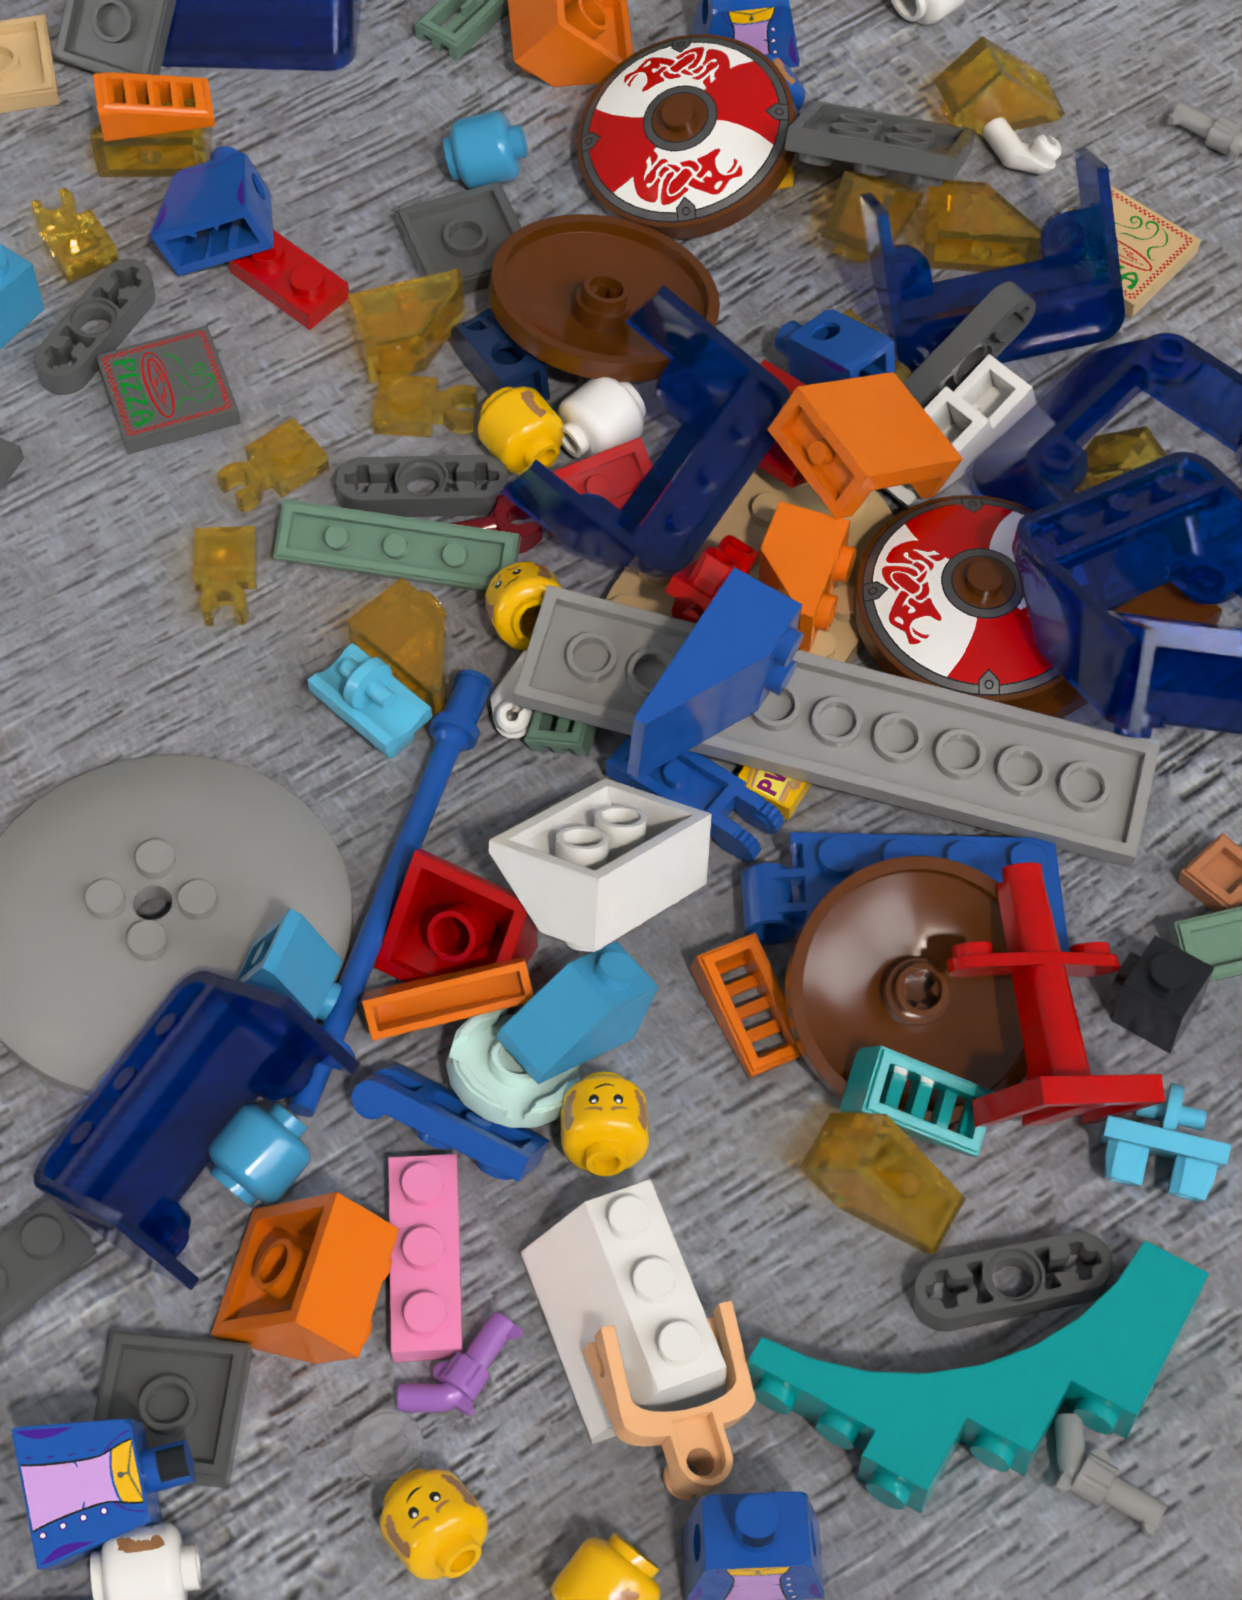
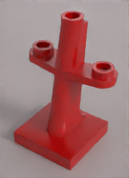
M1025 862L1003 867L1001 869L1003 881L996 884L1008 953H993L991 942H967L952 946V958L946 961L948 974L952 977L1012 975L1026 1054L1027 1074L1025 1082L972 1100L975 1127H988L1018 1116L1022 1118V1126L1048 1125L1080 1115L1081 1124H1094L1107 1120L1108 1115L1117 1117L1165 1102L1162 1074H1091L1068 976L1090 977L1117 972L1121 969L1118 956L1110 954L1108 942L1080 943L1070 946L1069 952L1061 951L1043 879L1042 864Z

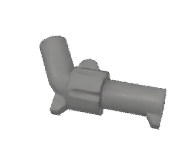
M1183 101L1179 102L1173 113L1169 116L1167 123L1171 125L1178 124L1206 138L1207 146L1229 156V158L1234 160L1239 154H1242V124L1222 115L1216 119Z
M1075 1413L1057 1415L1054 1418L1057 1462L1062 1474L1053 1490L1059 1494L1070 1491L1098 1508L1103 1501L1140 1522L1143 1535L1151 1539L1168 1505L1116 1476L1119 1469L1109 1464L1110 1457L1104 1449H1093L1086 1459L1083 1421Z

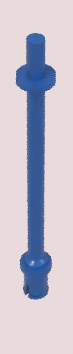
M462 669L459 671V674L456 673L453 679V686L442 712L436 713L432 718L429 733L436 744L338 984L342 985L339 997L328 1017L322 1022L319 1032L305 1031L297 1039L296 1046L300 1049V1053L307 1058L289 1103V1109L297 1115L313 1117L332 1069H347L353 1064L355 1054L351 1047L343 1041L380 952L413 853L422 847L458 754L473 749L480 736L477 724L488 696L493 691V683L488 677L478 671Z

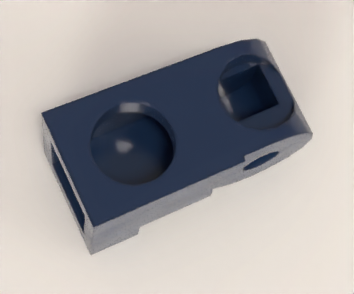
M492 308L451 328L453 345L461 362L471 373L478 377L491 395L505 387L516 388L524 386L537 390L545 401L550 399L546 363L528 353L508 336L495 318Z

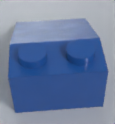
M734 567L635 715L627 773L636 778L644 776L757 712L770 691L779 696L786 688L797 666V662L793 660V657L804 637V633L797 630L802 604Z

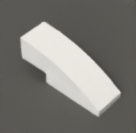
M990 354L984 358L954 391L945 386L924 409L963 458L938 493L983 460L1037 408L1033 387ZM910 483L883 488L908 509L930 499H922Z

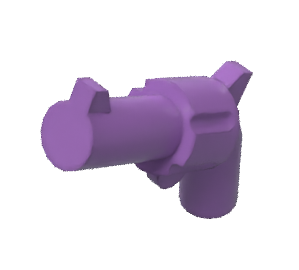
M493 1312L464 1354L457 1352L449 1363L440 1362L434 1367L433 1376L438 1383L399 1384L397 1392L399 1412H445L457 1409L471 1418L474 1414L473 1402L490 1379L487 1369L508 1340L520 1339L524 1334L523 1329L515 1325L503 1314Z

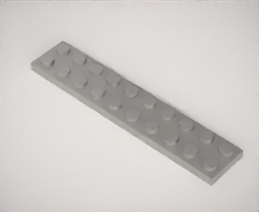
M548 585L514 690L513 704L632 735L635 715L696 623ZM797 650L793 657V660L797 662L796 669L786 688L779 696L770 691L757 712L688 750L1005 835L1041 839L1055 843L1058 849L1131 868L1138 852L1160 745Z

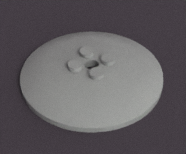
M161 755L123 760L81 774L54 788L20 814L0 836V1042L24 1066L45 1080L78 1094L117 1103H170L197 1098L223 1090L265 1069L287 1053L296 1044L299 1035L302 1032L309 1031L318 1018L297 1033L227 996L254 939L289 908L301 913L343 960L334 979V982L339 983L351 951L354 929L353 902L348 874L332 836L309 807L285 787L246 767L212 758ZM161 898L172 904L169 912L159 919L147 920L137 915L140 906L151 899Z

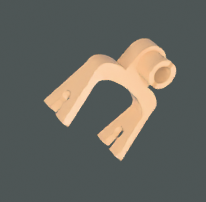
M732 1301L719 1303L712 1311L713 1317L707 1318L727 1366L726 1394L710 1403L695 1408L670 1412L649 1411L635 1405L630 1396L614 1325L601 1327L594 1336L596 1342L589 1343L583 1351L616 1436L624 1443L634 1446L649 1447L662 1445L667 1461L664 1469V1483L668 1491L680 1500L688 1501L693 1494H695L696 1499L703 1494H708L714 1491L727 1478L733 1466V1455L725 1429L738 1423L755 1403V1393ZM688 1465L694 1467L699 1475L694 1474Z

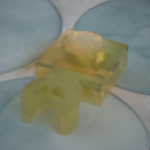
M61 188L58 190L62 205L58 209L48 210L42 206L38 199L32 201L36 224L41 229L40 235L43 246L67 282H71L119 260L115 243L91 209L78 214L74 196L68 189Z
M380 374L373 413L374 434L432 438L434 424L444 425L448 430L458 434L472 433L475 428L474 412L459 411L457 409L463 407L477 408V388L463 384L453 386L446 391H439L438 377Z
M291 418L245 447L247 463L234 462L228 464L219 471L217 476L220 490L223 493L230 491L238 485L246 486L235 493L238 509L241 512H246L257 507L263 499L264 492L271 487L281 497H284L329 469L328 454L294 418Z
M256 526L195 528L193 578L196 592L204 591L200 598V607L206 626H214V613L219 607L224 605L235 607L238 625H245L247 623L249 608L244 590L257 589L258 537Z

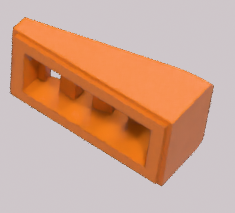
M118 72L93 74L97 109L104 142L216 126L208 78ZM195 99L196 107H184V100ZM172 102L173 106H163L161 103Z
M756 932L696 956L690 966V970L705 1001L749 1079L803 1057L792 1034L784 992ZM744 967L748 974L747 977L728 985L724 984L721 975ZM756 988L761 998L735 1008L732 997ZM766 1010L769 1011L773 1019L772 1021L750 1030H745L742 1020ZM778 1032L781 1033L786 1042L785 1044L761 1054H756L752 1043Z

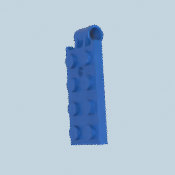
M790 832L788 836V850L792 856V868L777 863H761L748 867L741 874L744 934L748 936L756 932L761 945H775L789 941L796 935L809 912L830 889L850 875L877 862L906 856L945 858L975 868L998 883L1003 881L1001 870L1003 867L1016 863L1036 862L1042 864L1043 879L1061 951L1069 952L1056 844L1037 838Z

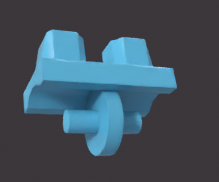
M354 643L350 644L329 668L315 673L307 680L309 691L388 758H394L415 740V732L432 718L431 707L392 675L390 665L381 658H371Z
M1170 1083L1165 1102L1137 1110L1135 1113L1138 1116L1160 1121L1159 1127L1110 1115L1107 1116V1120L1103 1123L1100 1142L1107 1143L1104 1179L1129 1186L1141 1187L1150 1153L1174 1159L1167 1194L1203 1203L1215 1180L1217 1170L1223 1169L1228 1164L1231 1144L1177 1132V1125L1203 1131L1207 1111L1183 1106L1185 1086Z

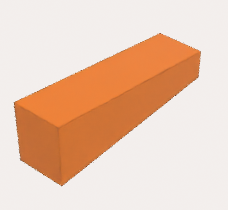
M525 957L365 991L362 1004L371 1039L375 1041L526 1004L534 996Z

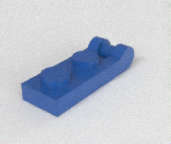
M389 1064L381 1068L373 1076L357 1084L352 1093L353 1107L363 1118L370 1120L379 1119L386 1114L415 1129L417 1137L426 1144L445 1150L453 1148L476 1160L475 1164L482 1172L501 1180L514 1179L518 1182L540 1164L550 1141L527 1128H509L483 1119L466 1107L455 1092L397 1064Z

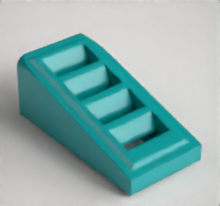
M881 1045L862 1047L855 1055L840 1110L866 1122L970 1157H978L987 1127H975L972 1100L995 1091ZM908 1079L913 1082L903 1112L898 1110V1105L905 1081ZM934 1088L939 1090L931 1120L928 1122L924 1120L932 1089ZM958 1096L966 1100L955 1133L948 1130V1126Z

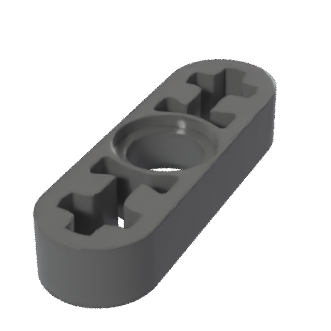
M123 259L107 266L40 344L35 352L34 361L40 383L47 391L58 395H67L85 387L99 370L96 355L116 350L152 307L156 294L152 274L147 265L138 260ZM119 288H122L123 290H122V292L119 294L118 289H119ZM93 319H104L111 323L105 331L98 334H88L81 330L86 322ZM72 359L73 364L71 366L67 365Z
M1008 281L1000 284L978 304L903 384L922 408L925 409L945 386L954 391L988 354L996 359L1029 324L1036 311V302L1015 282Z
M489 455L359 457L344 463L337 471L335 478L340 507L403 517L490 515L495 510L497 497L503 493H509L506 466L499 459ZM418 478H430L439 484L434 492L427 495H416L407 490L408 484ZM449 480H457V492H450ZM487 480V489L476 490L477 481ZM389 481H395L396 493H389ZM359 483H370L368 492H356L359 488Z
M1071 1232L936 1260L924 1266L916 1277L912 1294L913 1310L917 1318L924 1325L933 1330L944 1332L1087 1303L1098 1298L1105 1290L1113 1267L1112 1255L1107 1245L1097 1236L1086 1232ZM1070 1255H1078L1083 1265L1094 1264L1088 1280H1080L1076 1271L1068 1270L1054 1273L1050 1285L1051 1289L1045 1288V1270L1040 1260L1046 1261V1274L1065 1269ZM1015 1266L1027 1273L1031 1280L1032 1288L1023 1296L1009 1297L996 1289L992 1275L1001 1267ZM972 1274L980 1275L979 1292L984 1303L977 1302V1289L958 1294L954 1308H944L941 1299H929L933 1295L936 1283H945L947 1290L955 1293L970 1290L973 1280Z

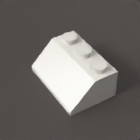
M604 778L490 839L489 854L539 932L565 941L572 949L596 952L707 884L712 814Z
M651 1179L585 1201L521 1251V1258L591 1444L616 1436L583 1353L589 1343L596 1342L594 1336L601 1327L611 1325L615 1327L630 1396L633 1403L638 1407L656 1412L679 1411L707 1404L725 1395L727 1366Z

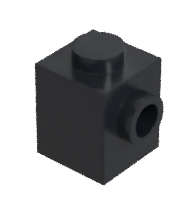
M1155 935L1142 956L1134 952L1129 953L1114 979L1112 986L1121 992L1112 1022L1170 1054L1201 1006L1214 967Z

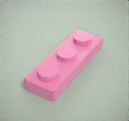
M457 1154L388 1157L389 1223L399 1228L391 1254L392 1265L390 1269L393 1362L452 1359L455 1353H463Z

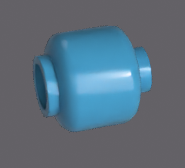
M492 110L456 120L451 127L450 136L443 139L444 153L453 180H462L469 189L497 181L501 184L514 181L520 172V159L529 156L527 140L521 124L511 126L508 117L499 110Z
M277 1102L268 1112L254 1104L244 1105L210 1144L209 1156L215 1163V1166L209 1173L250 1207L257 1200L268 1204L276 1203L310 1163V1150L299 1139L307 1130V1127Z

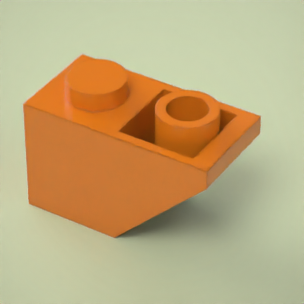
M779 501L760 548L758 580L802 604L797 630L804 633V637L798 649L810 652L818 630L828 632L832 625L838 604V596L832 593L837 581L845 584L848 582L854 566L857 548L848 546L850 520L836 519L832 515Z

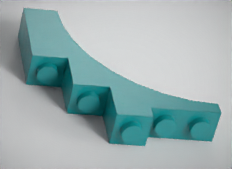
M1145 1240L1118 1281L1078 1319L1032 1347L978 1366L926 1374L869 1372L812 1359L764 1337H761L749 1357L747 1366L755 1398L761 1404L783 1415H788L793 1411L816 1424L817 1432L824 1439L840 1448L851 1450L856 1446L864 1450L861 1456L857 1479L866 1483L865 1488L868 1493L879 1502L891 1508L902 1510L906 1505L921 1514L960 1441L970 1446L972 1455L984 1465L1001 1472H1007L1009 1469H1012L1025 1476L1062 1405L1073 1410V1413L1081 1418L1083 1425L1087 1428L1105 1435L1114 1432L1127 1439L1189 1319L1210 1273Z

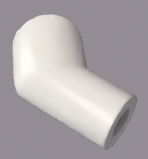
M1002 117L988 122L982 132L985 140L1007 168L1042 175L1056 167L1055 160L1062 153L1060 143L1050 135L1047 137L1044 134L1037 136L1033 145L1022 142L1008 122Z
M525 650L490 696L495 727L501 735L507 738L517 739L525 736L533 713V709L513 704L514 690L527 652Z

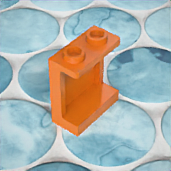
M894 372L797 386L767 429L836 519L853 516L872 490L910 483L922 499L933 498L963 460L962 456Z

